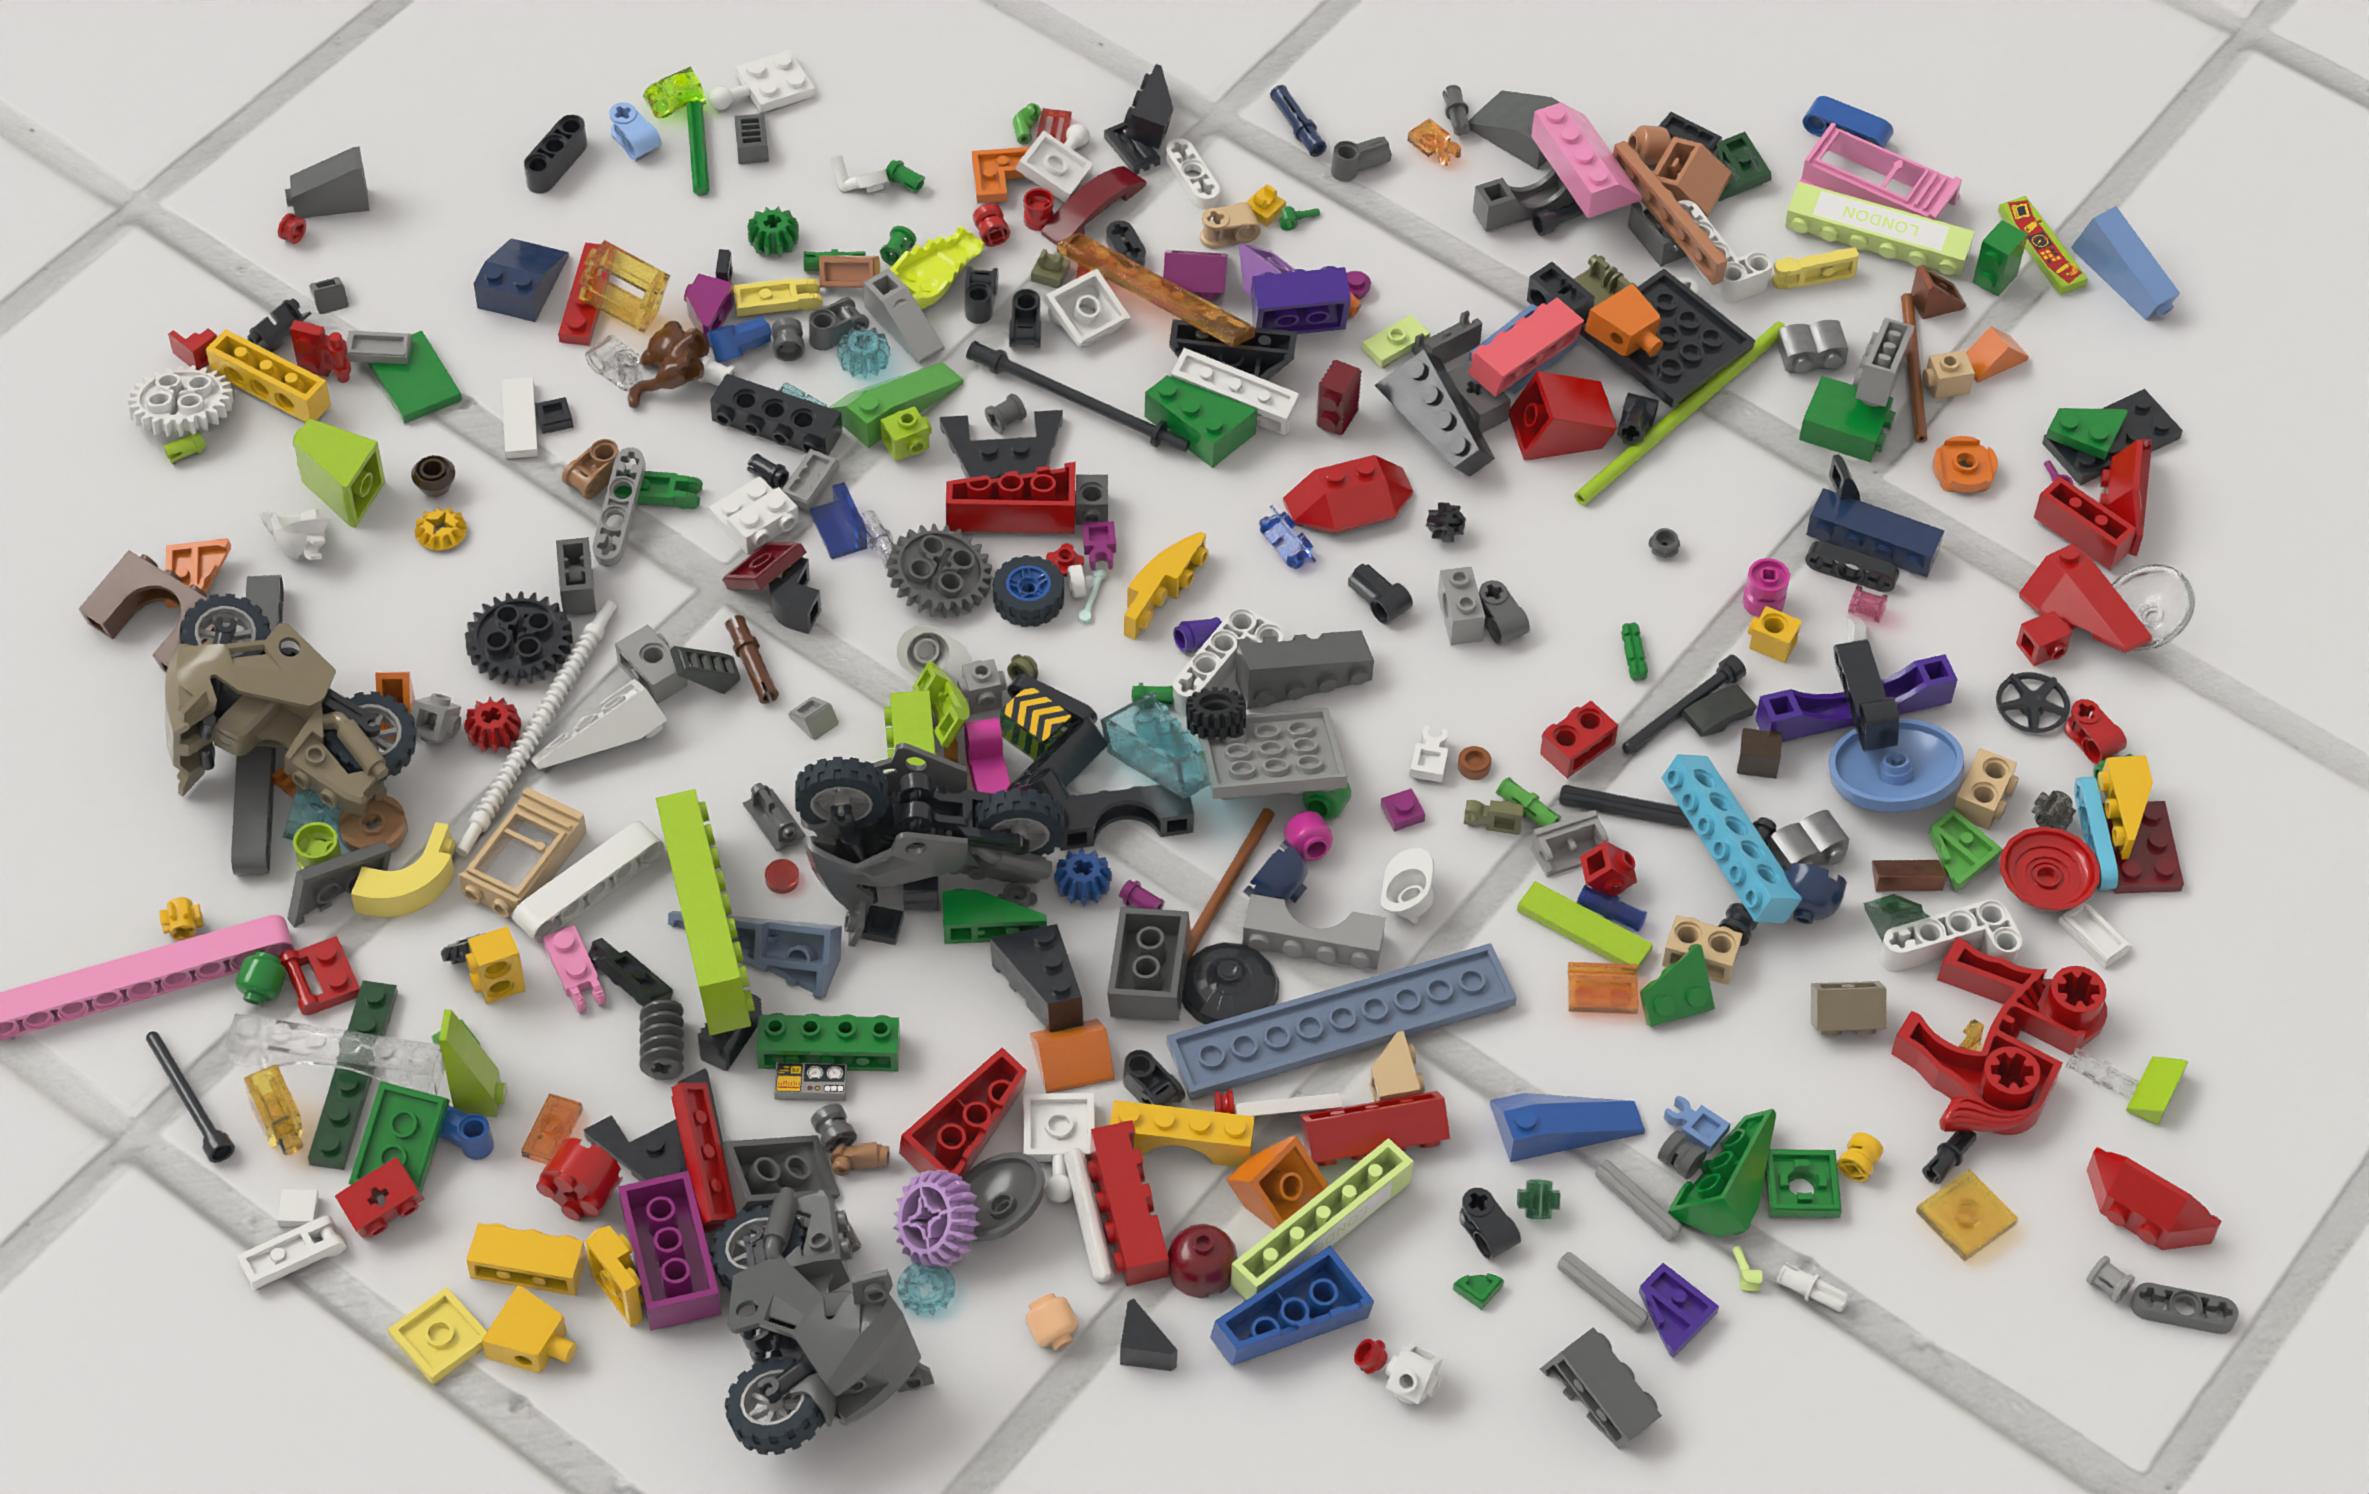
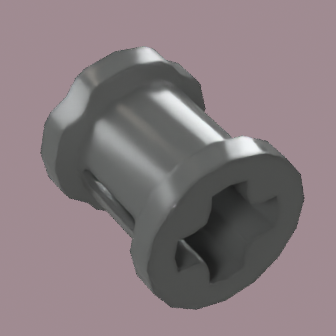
M1011 393L1004 402L997 406H988L985 409V416L993 430L1000 433L1005 430L1006 425L1013 421L1025 419L1027 412L1021 399L1016 394Z

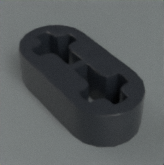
M1119 220L1110 223L1106 229V242L1118 265L1127 272L1141 270L1146 263V250L1134 228L1126 221Z

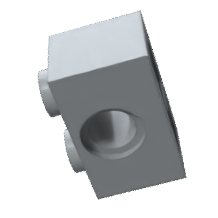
M1472 566L1440 570L1437 595L1450 645L1482 641L1485 614Z
M648 624L615 643L617 662L632 680L635 679L646 687L656 704L688 686L687 679L677 674L667 640L661 633L656 634Z

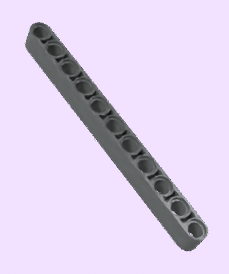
M282 575L247 576L246 598L251 600L253 606L257 604L263 610L262 615L267 616L269 619V628L272 632L278 624L283 622L284 587ZM251 638L243 639V642L251 641ZM256 746L246 755L237 756L231 847V863L234 875L270 872L274 783L271 775L275 773L276 748Z

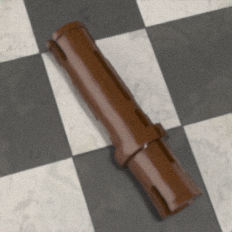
M734 616L739 626L737 628L732 618H729L725 623V627L734 642L733 650L736 656L741 658L759 702L762 704L770 703L766 696V691L769 692L772 701H775L779 696V692L758 651L760 645L757 638L751 635L744 616Z

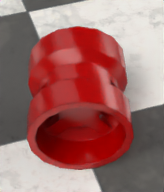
M1035 188L1029 190L1024 195L1023 207L1025 209L1024 223L1026 227L1033 231H1042L1054 215V197L1048 190Z
M987 203L974 211L973 221L977 229H979V236L985 245L997 246L1009 238L1010 228L1004 220V214L999 205Z

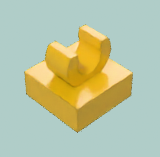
M1268 184L1246 201V203L1251 205L1257 221L1266 227L1286 207V201L1278 197L1277 190Z

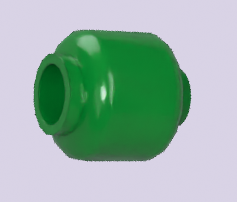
M1347 782V788H1338L1334 791H1304L1302 801L1307 811L1317 812L1324 820H1333L1341 814L1349 802L1351 788Z
M256 951L254 956H248L243 959L235 982L236 988L244 994V1001L262 1006L264 1001H273L279 997L286 977V969L281 965V959L277 956Z

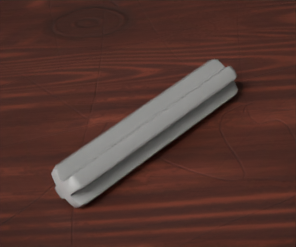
M1605 1160L1597 1167L1596 1177L1665 1239L1671 1241L1680 1233L1681 1223L1611 1161Z
M1566 1252L1560 1258L1557 1267L1561 1272L1634 1330H1640L1646 1324L1649 1317L1648 1312L1572 1252Z

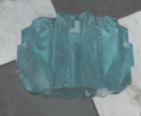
M862 325L859 331L850 328L848 335H841L840 344L837 348V358H839L843 371H850L852 377L862 374L865 379L869 373L878 376L880 369H886L891 353L884 333L878 334L875 327L868 331Z

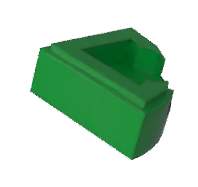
M1488 1273L1487 1275H1466L1454 1283L1453 1290L1482 1310L1503 1287L1504 1279Z

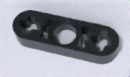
M1824 541L1813 542L1805 557L1806 564L1817 572L1879 592L1892 591L1900 574L1898 568L1890 562ZM1846 564H1852L1858 567L1859 570L1852 569L1848 567Z
M1018 674L1007 687V692L1013 699L1026 686L1031 685L1071 715L1062 724L1066 728L1086 716H1090L1094 724L1098 720L1096 712L1089 705L1026 674Z

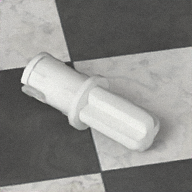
M1785 1262L1777 1277V1283L1804 1295L1805 1300L1809 1301L1812 1298L1838 1312L1845 1308L1849 1299L1846 1292L1820 1280L1821 1275L1816 1274L1814 1276L1789 1262Z

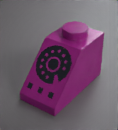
M698 273L694 282L686 287L684 301L687 302L688 316L692 324L705 335L711 348L707 332L722 327L734 306L733 283Z

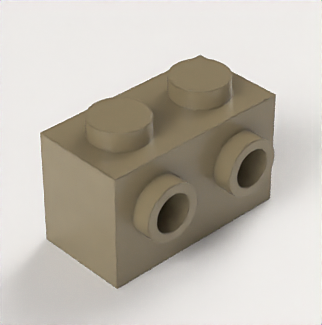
M1880 981L1811 983V1025L1825 1036L1841 1035L1842 1030H1855L1856 1034L1872 1035L1876 1033V1029H1886V987Z

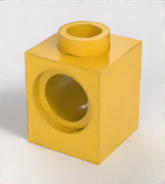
M1766 606L1761 616H1754L1750 623L1748 634L1752 635L1749 649L1786 663L1798 641L1802 620Z

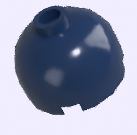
M1285 839L1280 845L1284 851L1278 848L1250 881L1252 885L1256 886L1252 888L1248 885L1243 892L1249 897L1251 894L1284 899L1285 903L1290 899L1296 903L1308 888L1303 884L1308 874L1304 856Z
M1792 863L1790 870H1787L1785 865L1782 866L1789 884L1802 898L1792 913L1795 921L1812 924L1813 920L1825 919L1839 909L1847 885V881L1842 876L1838 875L1836 881L1828 877L1829 870L1810 864Z

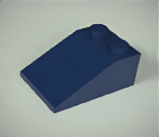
M511 238L484 262L473 283L477 308L536 322L569 257V252Z

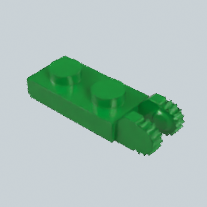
M627 470L626 476L631 478L630 470ZM645 471L637 503L674 506L675 504L681 509H694L700 504V498L697 493L702 491L703 483L697 477L678 475L677 473ZM620 486L615 490L614 495L619 499H625L631 495L632 489L628 486Z

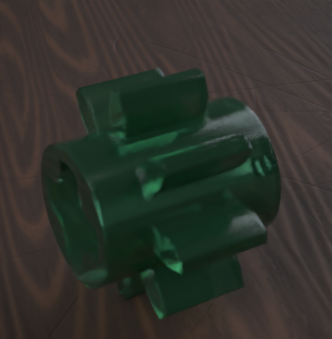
M1540 1179L1526 1180V1189H1517V1206L1519 1209H1525L1526 1218L1550 1219L1552 1218V1209L1560 1210L1561 1193L1559 1190H1553L1552 1181Z

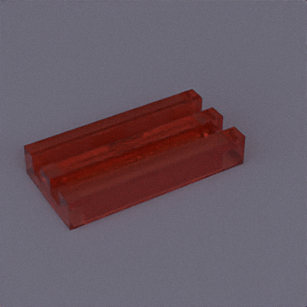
M1042 108L1036 139L1043 130H1046L1048 116L1053 117L1050 135L1054 138L1057 135L1060 118H1064L1060 142L1064 144L1066 142V131L1071 126L1072 111Z

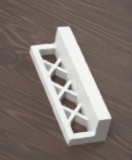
M1186 348L1183 349L1171 372V377L1256 408L1257 425L1287 436L1290 430V417L1299 401V393Z

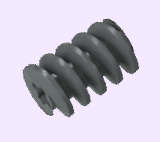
M653 1001L645 1005L640 1011L639 1043L641 1046L639 1050V1067L644 1074L654 1079H674L680 1076L684 1070L682 1064L684 1060L682 1052L684 1048V1042L682 1041L684 1036L682 1029L684 1019L682 1018L684 1008L682 1004L676 1001Z

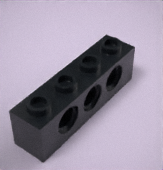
M730 374L725 375L710 399L712 421L718 422L723 426H730L745 431L752 436L769 439L779 445H786L804 451L805 453L813 449L829 456L843 432L841 411Z

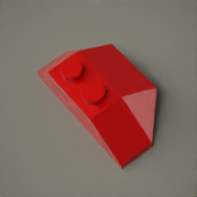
M2147 438L2136 440L2114 455L2109 469L2102 470L2100 488H2105V493H2100L2098 502L2137 528L2129 553L2134 556L2138 555L2144 534L2152 439Z
M1371 455L1313 470L1283 497V503L1293 525L1301 527L1305 525L1316 530L1338 533L1396 518L1408 499L1410 500L1413 496L1414 491L1403 467L1377 455Z
M2098 1147L2095 1148L2087 1167V1173L2099 1212L2106 1216L2110 1222L2128 1229L2138 1235L2143 1242L2154 1245L2161 1250L2208 1245L2213 1242L2222 1221L2216 1216L2211 1215L2207 1208L2191 1194L2126 1156L2106 1152Z

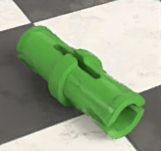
M1505 778L1496 790L1498 796L1514 804L1524 805L1523 818L1527 816L1540 827L1561 820L1559 814H1556L1539 801L1540 797L1534 792L1530 794L1514 782L1512 778Z

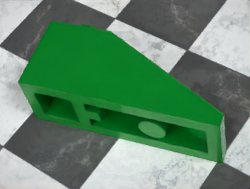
M957 888L942 891L944 944L990 942L991 937L1047 926V915L977 889L966 890Z

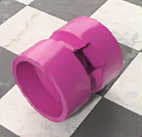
M1764 558L1755 561L1750 566L1743 596V605L1749 614L1760 617L1766 606L1780 612L1783 611L1790 580V572L1785 564L1776 559Z

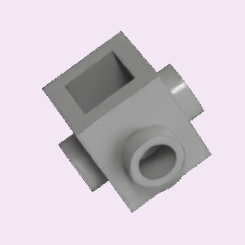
M978 660L962 665V679H957V685L969 705L970 714L1001 709L1002 691L1007 690L1004 672L997 670L995 660Z
M432 693L430 697L415 700L411 714L415 719L417 735L421 736V740L432 744H440V741L453 738L461 726L459 714L462 706L451 703L450 697L437 693Z

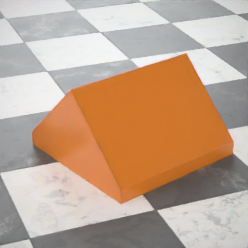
M1098 1019L1084 1021L1083 1026L1049 1032L1045 1029L1030 1033L1046 1093H1054L1114 1080L1107 1030Z

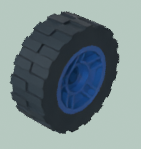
M1023 555V557L1011 558L1010 561L1004 562L1000 569H997L995 578H993V603H995V610L1001 614V618L1010 621V624L1037 627L1043 623L1047 624L1053 617L1056 618L1058 616L1059 610L1064 605L1063 574H1060V569L1054 566L1050 560L1042 559L1040 556Z

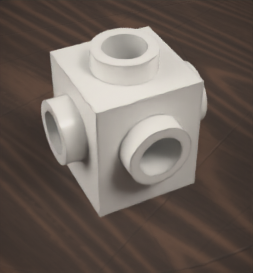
M1411 1341L1401 1349L1399 1356L1394 1355L1386 1370V1375L1390 1376L1385 1388L1394 1392L1395 1398L1407 1404H1419L1428 1396L1433 1397L1441 1382V1377L1437 1374L1444 1357Z

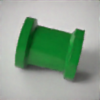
M894 226L890 231L888 243L883 245L880 250L882 260L893 266L905 251H908L909 248L915 245V234L907 227Z

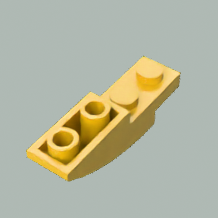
M1198 532L1171 545L1153 558L1136 575L1127 587L1128 610L1124 614L1125 636L1136 640L1141 630H1146L1149 627L1154 610L1157 606L1161 607L1164 604L1167 595L1177 599L1183 588H1189L1197 566L1202 567L1209 553V549L1206 548L1205 533Z

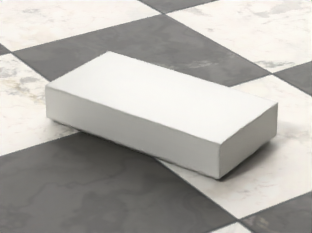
M2086 901L2059 917L2058 924L2103 968H2107L2130 952L2132 945Z

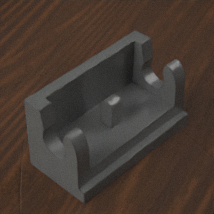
M1640 202L1631 204L1628 227L1660 267L1686 257V253L1647 208L1642 211Z
M1467 310L1461 313L1459 323L1426 340H1424L1423 333L1416 336L1412 353L1417 355L1422 350H1426L1440 358L1442 363L1445 364L1480 345L1483 323L1476 318L1470 324V313Z

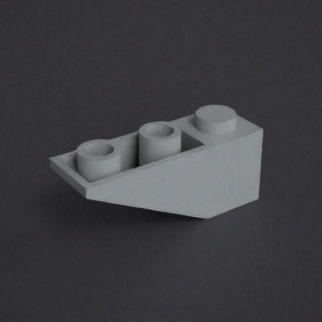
M889 268L863 282L865 308L918 363L944 350L943 343L909 289Z

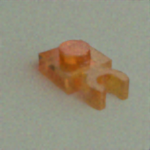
M1430 118L1408 132V142L1427 157L1435 153L1438 155L1439 162L1445 166L1450 164L1449 154L1454 155L1456 158L1461 157L1460 145L1450 141L1451 134Z

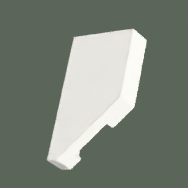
M1848 616V642L1867 639L1868 626L1860 617Z

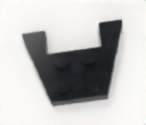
M1063 410L1034 411L1036 437L971 441L968 415L940 417V429L943 434L945 433L952 452L959 459L961 469L966 478L988 475L991 479H995L1010 471H1017L1018 475L1036 472V467L1049 466L1050 455L1055 447L1059 428L1062 426Z
M706 1068L677 1083H707L722 1146L723 1140L709 1075ZM612 1115L583 1129L584 1136L588 1142L596 1144L605 1150L617 1162L619 1161L628 1168L631 1174L639 1181L688 1171L676 1119L631 1142L627 1140Z

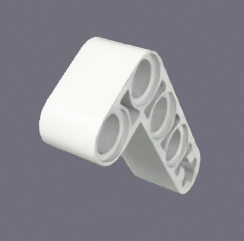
M1689 200L1678 201L1681 207L1690 213L1693 221L1701 230L1707 233L1711 242L1718 250L1725 254L1728 260L1723 282L1712 285L1688 257L1720 300L1730 303L1737 302L1763 292L1768 288L1773 260L1768 254L1757 251L1737 258L1694 202Z
M1238 608L1233 610L1173 682L1174 710L1178 714L1186 716L1188 696L1192 697V693L1195 691L1201 693V689L1204 688L1212 691V687L1219 688L1236 668L1237 639H1249L1251 644L1262 643L1263 637L1276 636L1278 641H1284L1283 629L1249 609Z
M1985 900L1889 929L1884 935L1879 961L1887 970L1896 972L1943 959L1958 937L1968 942L1975 949L1980 948L1984 954L2004 958L2016 964L2023 939L2007 908L1999 901Z

